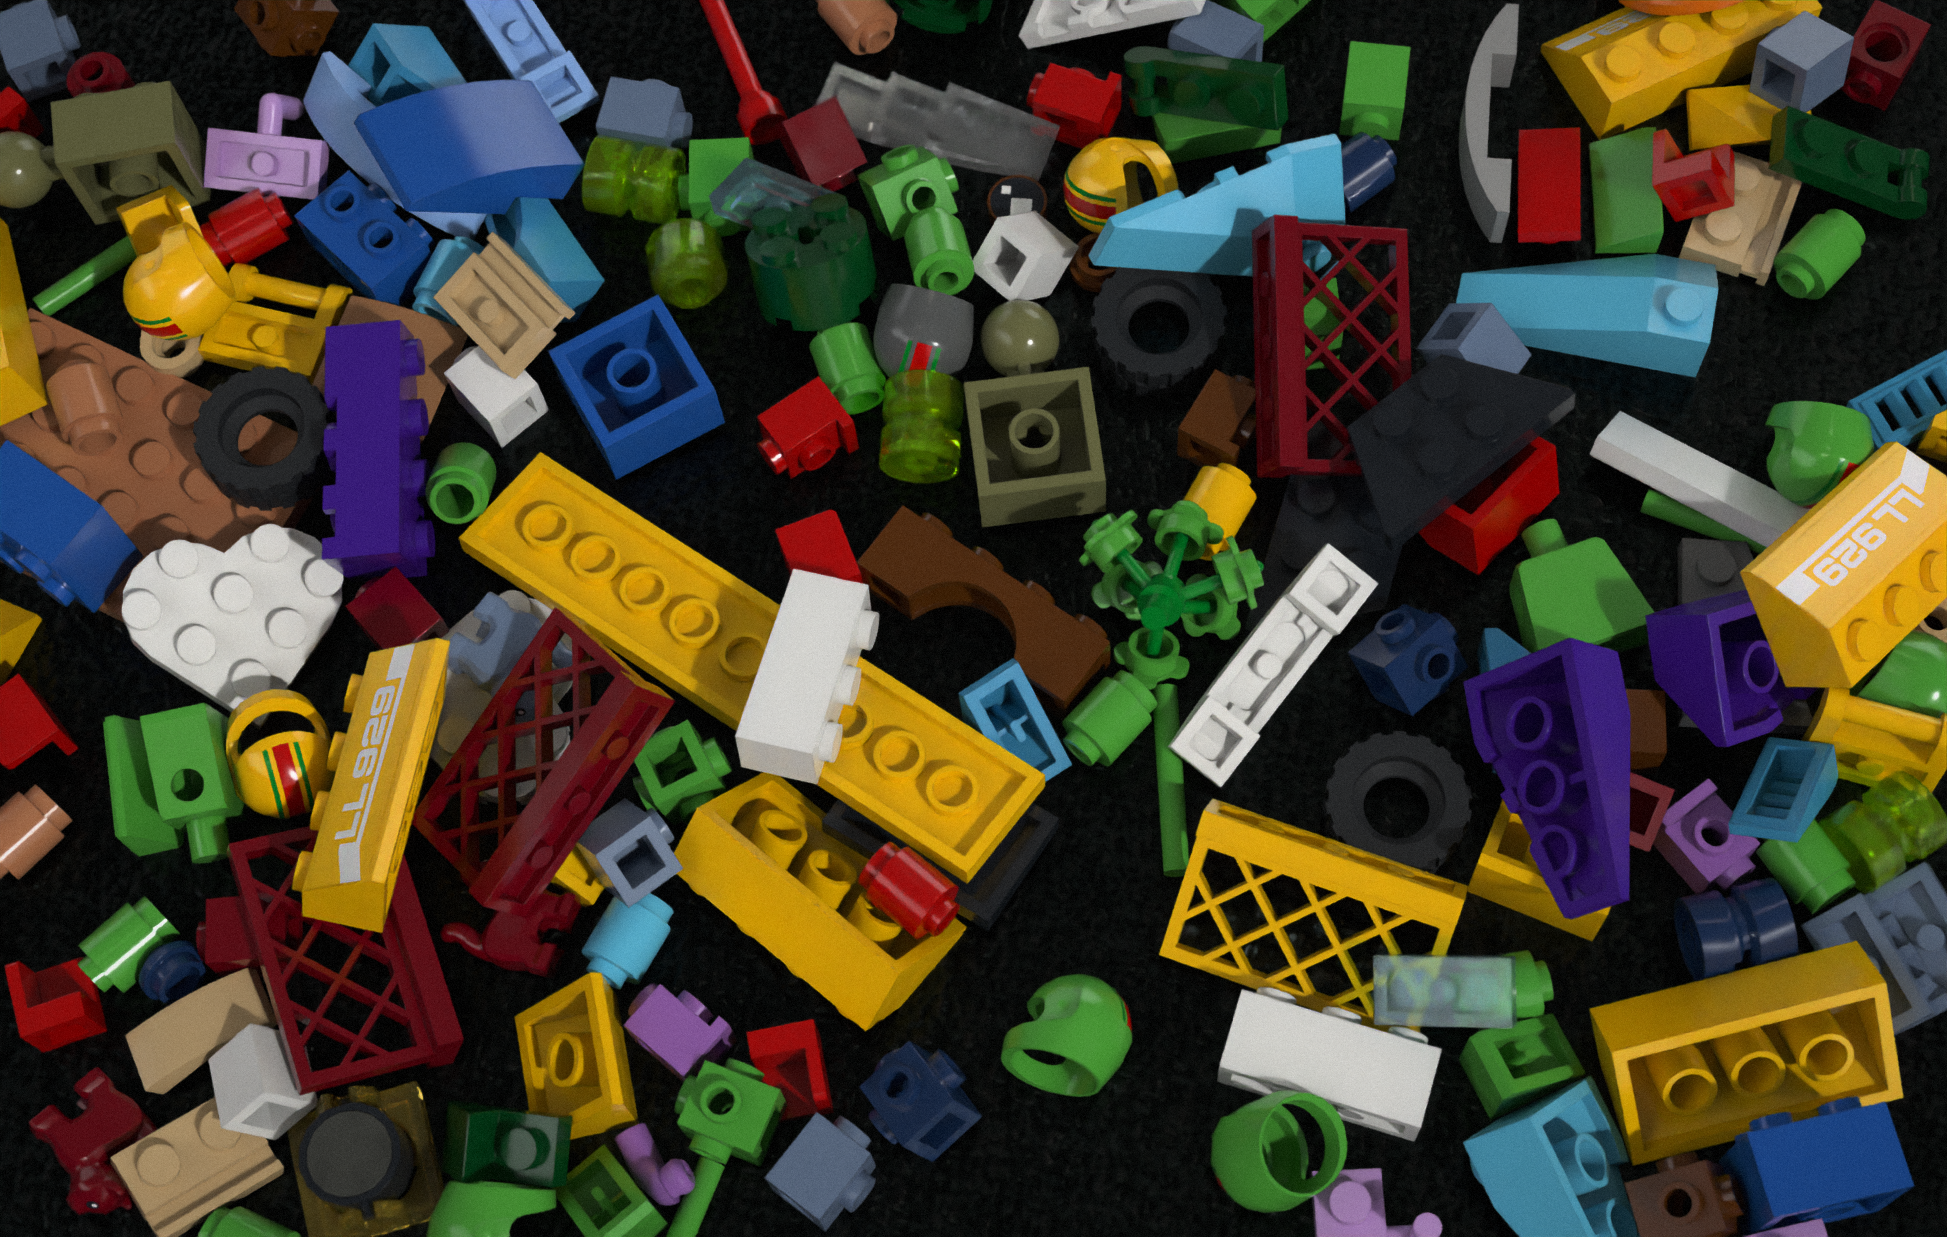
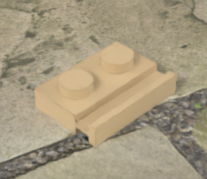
M1734 152L1735 206L1694 217L1679 258L1714 264L1717 271L1738 277L1739 273L1757 278L1756 284L1765 286L1802 182L1768 169V162Z
M492 231L487 237L490 243L479 255L473 252L433 298L503 372L516 379L557 334L553 329L564 317L570 320L575 312L504 239Z
M215 1097L111 1156L113 1168L156 1237H178L207 1220L210 1214L217 1208L222 1206L229 1207L279 1177L284 1171L282 1163L275 1157L266 1138L221 1128Z

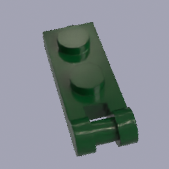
M1151 46L1136 47L1130 49L1124 55L1126 75L1133 79L1134 88L1129 91L1128 95L1130 110L1134 115L1152 116L1164 113L1277 131L1288 120L1284 65ZM1156 76L1167 77L1168 86L1157 84Z
M1788 105L1772 117L1768 169L1895 218L1910 220L1919 218L1926 213L1928 193L1922 188V180L1929 173L1930 156L1927 152L1916 148L1897 149ZM1887 177L1897 180L1896 185L1888 183Z

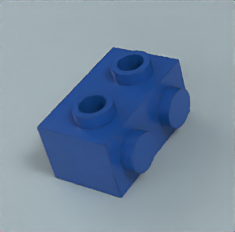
M349 170L294 215L310 246L365 298L397 306L403 304L414 294L413 290L432 255L430 249L435 246L433 239L414 218L404 222L394 213L396 210L394 202L378 184L372 183L366 187Z

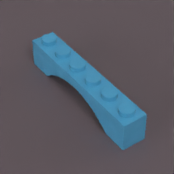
M373 23L348 67L371 85L367 97L376 107L416 93L467 83L430 28L425 26ZM516 197L506 214H486L484 221L489 234L493 231L504 239L575 312L570 320L564 317L560 323L576 322L605 280L548 198Z

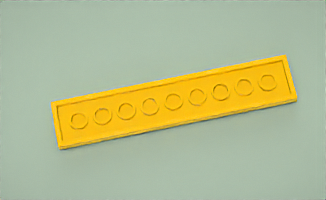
M540 452L459 537L462 550L553 610L557 607L567 611L603 644L737 732L781 605ZM859 656L856 667L861 668V681L857 698L853 706L843 705L838 723L843 725L839 753L834 763L824 762L817 785L968 884L1045 787V774Z

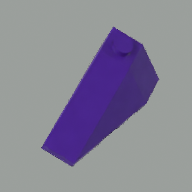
M1747 590L1688 602L1645 615L1655 681L1716 747H1729L1770 733L1784 720L1781 714L1783 710L1795 699H1807L1818 689V687L1785 686Z
M1567 638L1464 681L1474 744L1483 762L1492 764L1505 788L1501 796L1509 812L1519 815L1532 842L1529 851L1563 917L1575 919L1628 901L1630 709L1618 651L1577 639Z

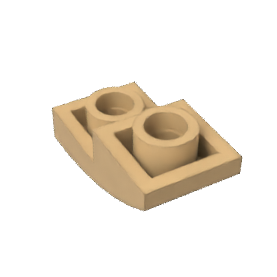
M247 967L184 996L126 1034L125 1037L145 1091L164 1095L207 1062L209 1058L250 1023L274 1028L278 1023L257 970Z

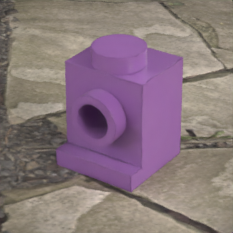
M1709 778L1667 809L1653 842L1657 850L1696 894L1709 891L1716 884L1724 892L1728 891L1732 885L1738 884L1756 867L1750 858L1761 844L1755 837L1730 834L1728 823L1733 812L1715 793L1718 788ZM1707 829L1720 846H1712L1706 843L1702 838L1701 830Z
M655 983L648 985L637 995L628 1010V1014L631 1017L624 1024L634 1041L683 1083L689 1075L698 1077L705 1060L717 1064L737 1041L730 1025L720 1016L710 1026L707 1024L714 1016L692 994L683 990L676 998L661 984L657 986Z

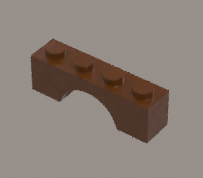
M902 505L857 562L863 584L869 585V592L911 620L930 610L951 605L978 608L994 616L1010 632L1016 645L1014 659L1020 664L1042 708L1063 721L1089 694L1110 666V641L1106 639V632L1091 618L1083 614H1076L1075 617H1072L1055 606L1054 598L1039 584L1031 580H1024L1023 583H1020L1005 573L1000 561L987 550L979 546H973L970 550L953 539L951 530L937 517L925 512L918 516Z

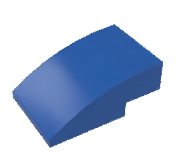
M531 80L477 81L432 89L359 114L354 122L355 127L406 211L506 214L516 197L563 199L585 166Z

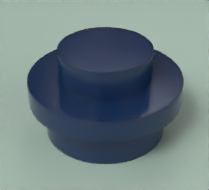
M182 940L157 947L148 955L139 975L140 988L149 998L161 1000L169 1005L198 990L206 976V969L202 964L203 961L198 954V949L193 943Z

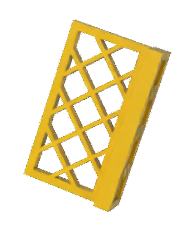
M1212 799L1203 810L1195 835L1197 838L1159 955L1256 990L1259 987H1268L1286 992L1296 998V1004L1321 1013L1324 1007H1336L1350 1011L1362 1018L1361 1025L1388 1032L1389 1027L1396 1026L1420 1032L1466 898L1468 886ZM1208 849L1235 857L1246 881L1214 895L1202 872ZM1250 863L1269 870L1256 876ZM1284 874L1300 881L1310 903L1277 917L1261 884ZM1314 885L1333 892L1320 898ZM1197 886L1204 901L1190 907ZM1251 889L1268 923L1236 937L1219 904ZM1345 897L1364 902L1375 925L1342 940L1325 907ZM1379 908L1394 912L1397 915L1384 920ZM1208 909L1226 941L1206 952L1178 943L1185 920ZM1316 912L1332 945L1299 959L1283 926ZM1411 919L1439 928L1433 950L1409 962L1405 961L1390 932V929ZM1273 931L1289 965L1266 974L1252 969L1241 946ZM1380 934L1397 967L1363 982L1347 949ZM1231 951L1236 963L1219 956ZM1337 954L1354 987L1331 997L1315 990L1305 969ZM1427 965L1419 988L1412 972ZM1295 974L1300 985L1283 979ZM1402 977L1415 1001L1408 1023L1380 1014L1369 992ZM1359 997L1365 1008L1348 1003V1001Z

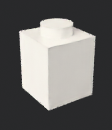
M1036 211L998 217L973 259L974 272L1008 301L1042 298L1051 295L1079 247Z
M472 346L464 350L455 359L452 367L444 372L457 401L501 448L549 411L537 382L525 370L514 379L503 372L479 346Z
M250 1023L208 1059L222 1129L277 1140L318 1105L316 1092L299 1096L279 1030ZM305 1046V1047H304V1050H305L306 1057H307V1060H308V1063H309V1067H310V1062H309V1058H308L307 1048H306V1046Z

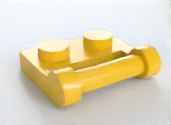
M235 263L228 275L236 292V300L217 324L204 333L198 347L199 353L205 361L252 371V368L264 366L265 369H275L276 366L287 368L290 373L296 374L298 372L307 377L312 385L325 356L326 327L339 325L351 295H353L352 289L336 284H330L326 289L260 274L255 266ZM257 297L315 310L317 313L315 318L312 319L246 303Z
M1825 688L1820 706L1801 741L1834 744L1838 778L1927 802L1947 770V713H1942L1940 718L1849 695L1850 688Z

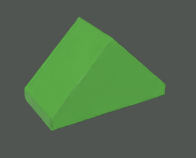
M1553 1013L1479 1031L1469 1037L1459 1058V1062L1490 1120L1571 1083L1586 1074Z
M604 1144L567 1174L566 1185L551 1187L556 1189V1197L585 1237H657L669 1227V1224Z

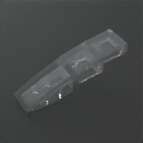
M836 62L816 103L818 105L836 96L855 137L892 149L910 144L915 145L916 148L922 146L936 155L938 159L945 157L951 165L1006 176L1024 175L1038 181L1060 129V126L950 82L944 93L893 72L888 82H885Z

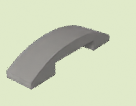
M1509 3L1494 18L1477 49L1471 66L1459 128V161L1465 193L1481 230L1489 242L1502 243L1509 216L1512 159L1487 158L1491 87L1509 88L1516 60L1519 4Z

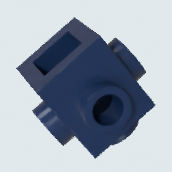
M1405 604L1381 617L1376 623L1375 629L1348 652L1374 698L1411 716L1415 715L1429 701L1440 697L1448 689L1450 683L1468 667L1456 646L1459 636L1451 623L1437 612L1429 614Z
M908 1041L903 1047L886 1054L876 1065L875 1072L859 1086L874 1106V1109L868 1113V1116L878 1131L891 1143L897 1144L900 1142L904 1148L931 1162L938 1158L982 1117L960 1087L966 1080V1077L958 1065L941 1049L931 1054L911 1041Z

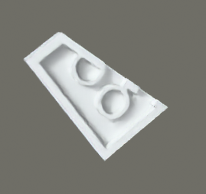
M1034 0L1019 33V37L1026 47L1030 49L1199 15L1206 0Z

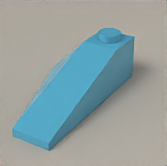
M1336 134L1285 144L1266 152L1265 159L1268 164L1242 175H1238L1233 166L1215 173L1214 181L1201 188L1194 195L1185 198L1182 191L1174 190L1108 218L1088 256L1093 265L1253 277L1252 230L1271 216L1290 215L1298 216V222L1346 225L1341 142ZM1302 240L1303 262L1313 272H1316L1329 262L1332 256L1331 252L1321 241Z
M1646 254L1462 273L1456 303H1492L1524 346L1696 377L1710 344L1719 288L1714 264L1659 254Z
M1592 1076L1580 1079L1494 1121L1463 1142L1469 1154L1471 1168L1476 1179L1484 1186L1494 1208L1519 1237H1640L1618 1165L1629 1162L1622 1137Z

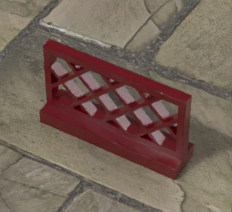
M1273 215L1252 230L1257 477L1282 478L1289 474L1363 477L1361 468L1356 465L1355 461L1343 460L1349 452L1353 455L1348 442V430L1329 409L1347 390L1367 411L1379 403L1358 381L1375 361L1392 377L1393 391L1412 377L1407 229L1298 222V216ZM1302 240L1321 241L1338 260L1320 279L1303 262ZM1341 242L1355 244L1348 250ZM1366 244L1388 245L1389 272L1379 282L1354 257ZM1343 267L1368 292L1351 311L1326 286ZM1303 283L1309 288L1305 294L1303 292ZM1389 283L1390 294L1384 289ZM1315 296L1340 321L1322 340L1304 323V307ZM1374 299L1391 317V332L1381 343L1356 319ZM1345 329L1369 352V355L1352 373L1327 348ZM1305 345L1311 350V352L1306 357ZM1390 346L1392 356L1386 351ZM1316 358L1341 382L1323 403L1306 386L1305 370ZM1306 406H1307V407L1309 408V410L1312 412V414H1311L1308 418H1307ZM1318 420L1343 445L1329 460L1308 459L1307 432Z
M555 607L415 810L412 824L472 884L468 892L483 907L525 918L670 710L675 700L660 687L642 679L567 611ZM566 633L572 639V666L552 671V651ZM590 656H592L595 660L590 661ZM603 672L611 673L615 677L599 702L591 706L590 676ZM573 680V711L553 715L552 685ZM535 690V720L515 725V705L524 692ZM573 725L574 738L561 757L554 761L553 730ZM535 734L536 765L516 769V739ZM498 743V774L479 778L480 756L488 745ZM536 779V793L523 812L516 815V783ZM498 788V819L479 823V792ZM461 796V828L445 831L436 820L451 798ZM498 833V848L485 867L482 868L479 865V837Z
M310 826L228 844V859L299 1096L426 1063L427 1069L454 1062L464 1038L404 854L383 933L376 932L380 945L370 941L375 931L365 930L361 936L340 924L302 916V904L287 896L293 885L295 869L300 853L294 849L306 847L304 851L313 853L319 831L311 830ZM273 855L293 866V869L279 891H276L252 877L248 864L249 859ZM259 898L270 903L264 914ZM278 908L312 926L297 951L270 937L267 926ZM320 931L354 948L339 974L305 957ZM362 953L386 965L391 980L381 996L347 979ZM277 958L288 964L283 974H281ZM296 969L331 986L315 1013L291 1001L288 997L285 986ZM394 990L399 1006L388 1001ZM338 991L373 1009L358 1036L323 1017ZM382 1013L406 1026L412 1047L388 1052L365 1039ZM296 1020L307 1025L301 1036ZM315 1030L350 1048L339 1066L311 1073L304 1047ZM357 1052L368 1057L352 1062Z

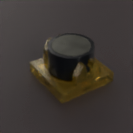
M416 1081L381 1092L374 1086L348 1087L349 1094L342 1097L332 1094L322 1095L316 1102V1111L308 1113L287 1130L309 1237H377L430 1221L431 1214L444 1191L422 1089ZM405 1132L409 1134L412 1144H410V1141ZM414 1166H417V1172L409 1192L401 1201L397 1200L407 1189Z

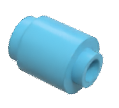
M456 236L454 240H440L413 290L416 297L412 306L413 310L458 326V323L433 297L473 252L479 255L485 248L479 243L463 236Z
M651 893L630 908L614 896L581 950L582 954L590 960L586 970L589 973H602L609 985L616 989H621L624 982L638 985L671 931L667 923L673 914L672 908Z

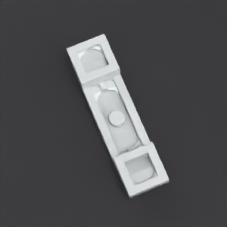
M1329 543L1325 544L1240 645L1191 711L1168 747L1217 787H1222L1260 738L1258 733L1330 639L1342 632L1378 583Z

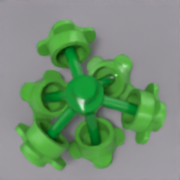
M1187 500L1178 501L1172 508L1164 511L1154 509L1149 513L1147 519L1148 525L1152 529L1157 530L1155 535L1157 547L1168 555L1164 571L1154 561L1142 563L1135 560L1131 555L1143 541V538L1131 525L1138 516L1134 510L1126 512L1119 519L1113 513H1109L1101 519L1094 520L1091 527L1083 535V539L1086 541L1084 545L1086 551L1080 557V563L1086 566L1094 561L1100 570L1105 572L1102 581L1095 584L1092 588L1091 596L1094 603L1100 608L1113 606L1124 612V615L1130 620L1136 621L1141 619L1142 624L1145 626L1134 631L1129 638V642H1121L1116 645L1114 660L1119 664L1125 665L1130 673L1149 690L1154 689L1166 679H1182L1186 677L1189 671V661L1184 657L1178 656L1180 650L1178 639L1171 632L1164 629L1165 626L1172 625L1181 616L1183 626L1191 636L1199 637L1208 632L1216 633L1222 640L1233 639L1241 628L1240 621L1236 617L1237 603L1246 599L1251 610L1257 608L1254 589L1264 586L1261 575L1264 568L1263 563L1256 560L1251 549L1239 552L1233 536L1226 537L1229 550L1211 556L1216 575L1207 577L1205 574H1195L1188 579L1186 586L1184 585L1183 581L1177 577L1181 561H1191L1200 558L1205 552L1207 543L1219 544L1224 535V531L1219 525L1208 520V515L1204 509L1196 503Z

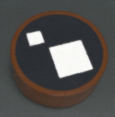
M1025 175L1007 176L996 182L989 191L987 206L992 226L998 217L1036 211L1043 218H1047L1046 192L1042 185L1031 177Z

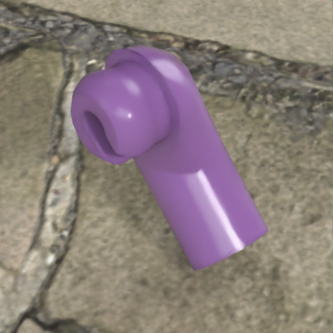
M645 1123L630 1127L616 1136L615 1141L633 1179L659 1205L670 1206L680 1202L681 1195L687 1194L694 1189L696 1180L689 1165L681 1159H672L665 1164Z

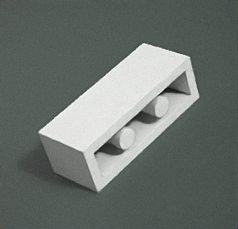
M793 569L735 735L741 767L818 784L824 762H835L843 734V725L839 724L838 720L843 705L853 706L860 687L861 668L856 667L861 650L870 651L872 649L878 632L879 613L871 611L869 585Z
M1259 987L1256 993L1241 990L1219 1065L1217 1082L1263 1096L1284 1090L1311 1093L1331 1104L1342 1120L1415 1141L1422 1125L1442 1049L1427 1045L1428 1038L1425 1035L1408 1028L1393 1026L1389 1027L1388 1032H1383L1361 1025L1362 1018L1341 1008L1324 1007L1322 1013L1296 1006L1295 997L1277 989Z

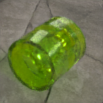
M599 134L594 138L589 148L583 172L582 197L585 209L589 212L622 217L628 210H631L636 220L670 226L675 221L680 209L679 175L686 174L684 151L679 148L651 143L646 144L639 151L632 140Z
M931 370L904 371L889 377L885 383L883 419L887 425L881 431L879 466L884 473L898 480L912 483L944 482L957 475L960 469L961 433L955 430L963 423L965 394L964 385L958 379L945 373Z
M1894 771L1873 785L1862 795V803L1859 801H1849L1819 822L1822 829L1851 864L1847 871L1856 881L1853 887L1864 893L1872 894L1901 875L1906 869V861L1910 863L1915 859L1923 860L1947 843V816L1939 802L1925 785L1904 771Z

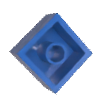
M659 294L548 351L563 388L616 480L725 423L715 388Z
M6 440L0 447V561L18 574L26 570L38 579L36 584L61 605L68 607L75 600L92 613H95L143 558L142 553L101 504L9 440Z
M1848 1097L1819 1106L1817 1108L1819 1115L1809 1119L1793 1122L1790 1112H1781L1749 1122L1750 1131L1735 1136L1736 1144L1719 1159L1725 1174L1733 1173L1745 1199L1746 1214L1738 1216L1744 1233L1742 1237L1822 1218L1823 1223H1829L1878 1212L1911 1189L1914 1184L1886 1102L1862 1107L1859 1097Z

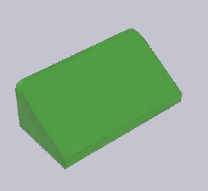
M1164 113L1152 115L1158 144L1168 156L1171 164L1280 143L1282 127L1277 131Z
M1656 127L1641 128L1589 143L1588 154L1595 253H1656L1663 236L1664 224L1662 200L1652 186L1653 133L1657 131Z
M116 715L105 717L103 727L115 836L139 857L181 847L184 843L183 832L163 823L159 815L141 722Z

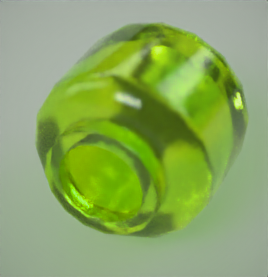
M682 218L664 223L650 236L646 245L650 285L655 294H659L664 302L684 309H694L706 305L721 294L727 284L728 268L723 241L714 227L707 222L697 219Z

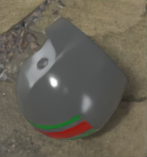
M890 284L879 306L874 331V351L880 368L890 379L908 388L933 389L946 384L960 373L969 358L973 344L974 305L963 299L938 291L912 285Z

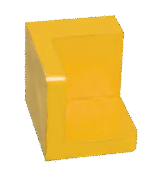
M172 185L116 207L137 257L141 253L145 255L154 251L161 244L164 231L183 222H188L202 235L189 202Z

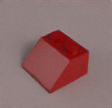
M1537 437L1419 531L1420 535L1429 546L1479 575L1559 494L1556 446L1541 437Z

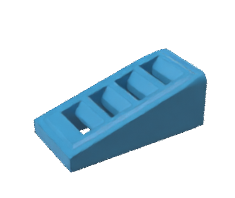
M1947 350L1848 402L1846 407L1855 409L1869 418L1874 452L1886 442H1899L1901 445L1906 446L1920 440L1934 416L1947 410V404L1940 406L1928 385L1934 383L1947 403ZM1909 394L1922 417L1918 419L1915 417L1903 398L1904 395ZM1886 403L1901 428L1892 431L1878 406Z
M1768 737L1728 823L1730 834L1798 842L1832 794L1839 776L1834 744Z

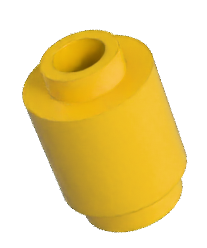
M1219 463L1217 467H1202L1183 499L1199 505L1207 513L1208 520L1219 525L1224 531L1222 541L1219 544L1207 543L1205 552L1200 557L1203 560L1212 561V555L1218 554L1219 551H1226L1229 548L1226 537L1236 536L1256 500V494L1249 486L1251 484L1250 478L1243 471L1230 464Z

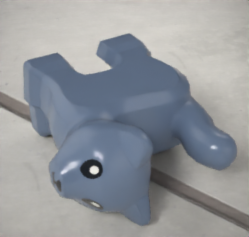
M490 591L476 606L473 613L474 617L482 621L476 636L483 640L479 643L474 642L461 633L456 632L449 640L448 669L456 675L467 674L481 690L487 692L493 698L542 627V623L530 613L509 607L507 601ZM562 640L559 641L552 651V662L559 669L572 666V651L566 647ZM535 690L524 692L515 705V723L528 722L535 719Z

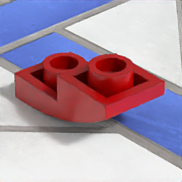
M1580 127L1519 130L1518 243L1541 242L1552 244L1560 241H1581Z

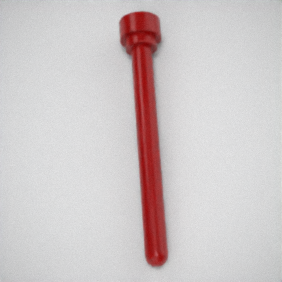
M699 0L741 98L737 121L744 137H749L750 144L763 145L779 139L774 126L787 120V115L780 100L769 92L763 91L725 1Z

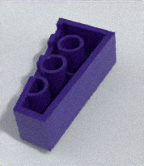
M401 320L326 327L324 399L330 412H337V422L328 423L326 429H324V453L327 456L331 471L336 473V484L323 486V511L325 515H330L335 537L322 538V560L353 583L366 582L376 576H384L395 566L406 578L427 576L426 558L434 557L435 555L434 528L431 520H424L423 497L426 496V485L431 470L428 460L421 459L420 436H427L429 421L424 399L417 398L416 376H422L425 373V355L420 338L414 339L413 334Z

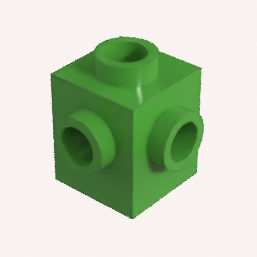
M910 144L895 148L881 157L883 164L857 175L878 229L892 241L905 236L911 218L923 209L939 207L948 210L951 214L959 212L952 193L959 190V186L949 162L945 157L938 159L936 155L922 146L916 148L915 145Z
M689 720L660 730L652 735L634 760L641 775L632 780L647 810L653 808L655 811L659 809L673 826L681 822L689 824L697 807L729 791L722 776L732 772V769L721 746L715 737L704 741Z
M727 1059L725 1066L722 1067L705 1060L698 1077L689 1075L680 1089L675 1104V1113L680 1115L677 1124L686 1137L692 1139L689 1149L695 1153L722 1164H726L729 1156L732 1155L761 1167L788 1105L781 1090L762 1083L765 1074L741 1061ZM732 1108L728 1113L721 1115L726 1109Z

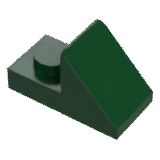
M448 1101L442 1170L457 1181L464 1183L496 1179L545 1187L564 1186L567 1180L572 1116L462 1101Z

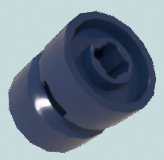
M1765 877L1732 885L1726 898L1719 891L1710 890L1679 897L1674 903V923L1679 947L1686 966L1695 981L1739 971L1740 964L1746 963L1751 968L1797 956L1798 941L1793 914L1781 886L1774 878Z

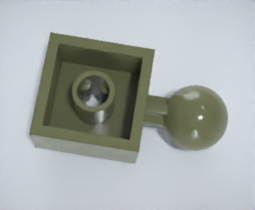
M170 81L160 83L143 82L132 88L99 94L83 93L72 99L51 102L54 144L45 147L36 138L25 133L13 131L0 133L1 206L8 208L31 206L48 193L54 180L60 179L67 181L95 224L121 220L116 207L169 185H172L189 202L191 207L211 204L210 188L204 187L206 143Z
M1012 300L996 307L986 318L982 326L980 342L983 355L989 365L1006 377L964 383L982 527L1106 512V478L1089 367L1043 372L1054 360L1059 347V332L1055 320L1045 308L1032 301Z

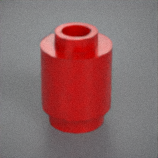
M257 187L208 214L210 221L199 226L204 239L220 259L224 268L233 263L246 264L288 241L289 236L285 228L294 222L276 192L265 196L262 190Z
M893 842L886 843L868 861L858 879V884L867 890V900L915 939L923 937L928 932L934 937L938 936L949 926L960 909V905L954 901L959 887L910 847L900 849Z

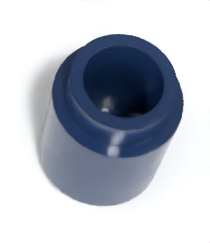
M1358 132L1341 145L1345 215L1350 214L1395 180L1393 166L1397 164L1396 156L1389 144L1379 135L1370 137L1364 132Z

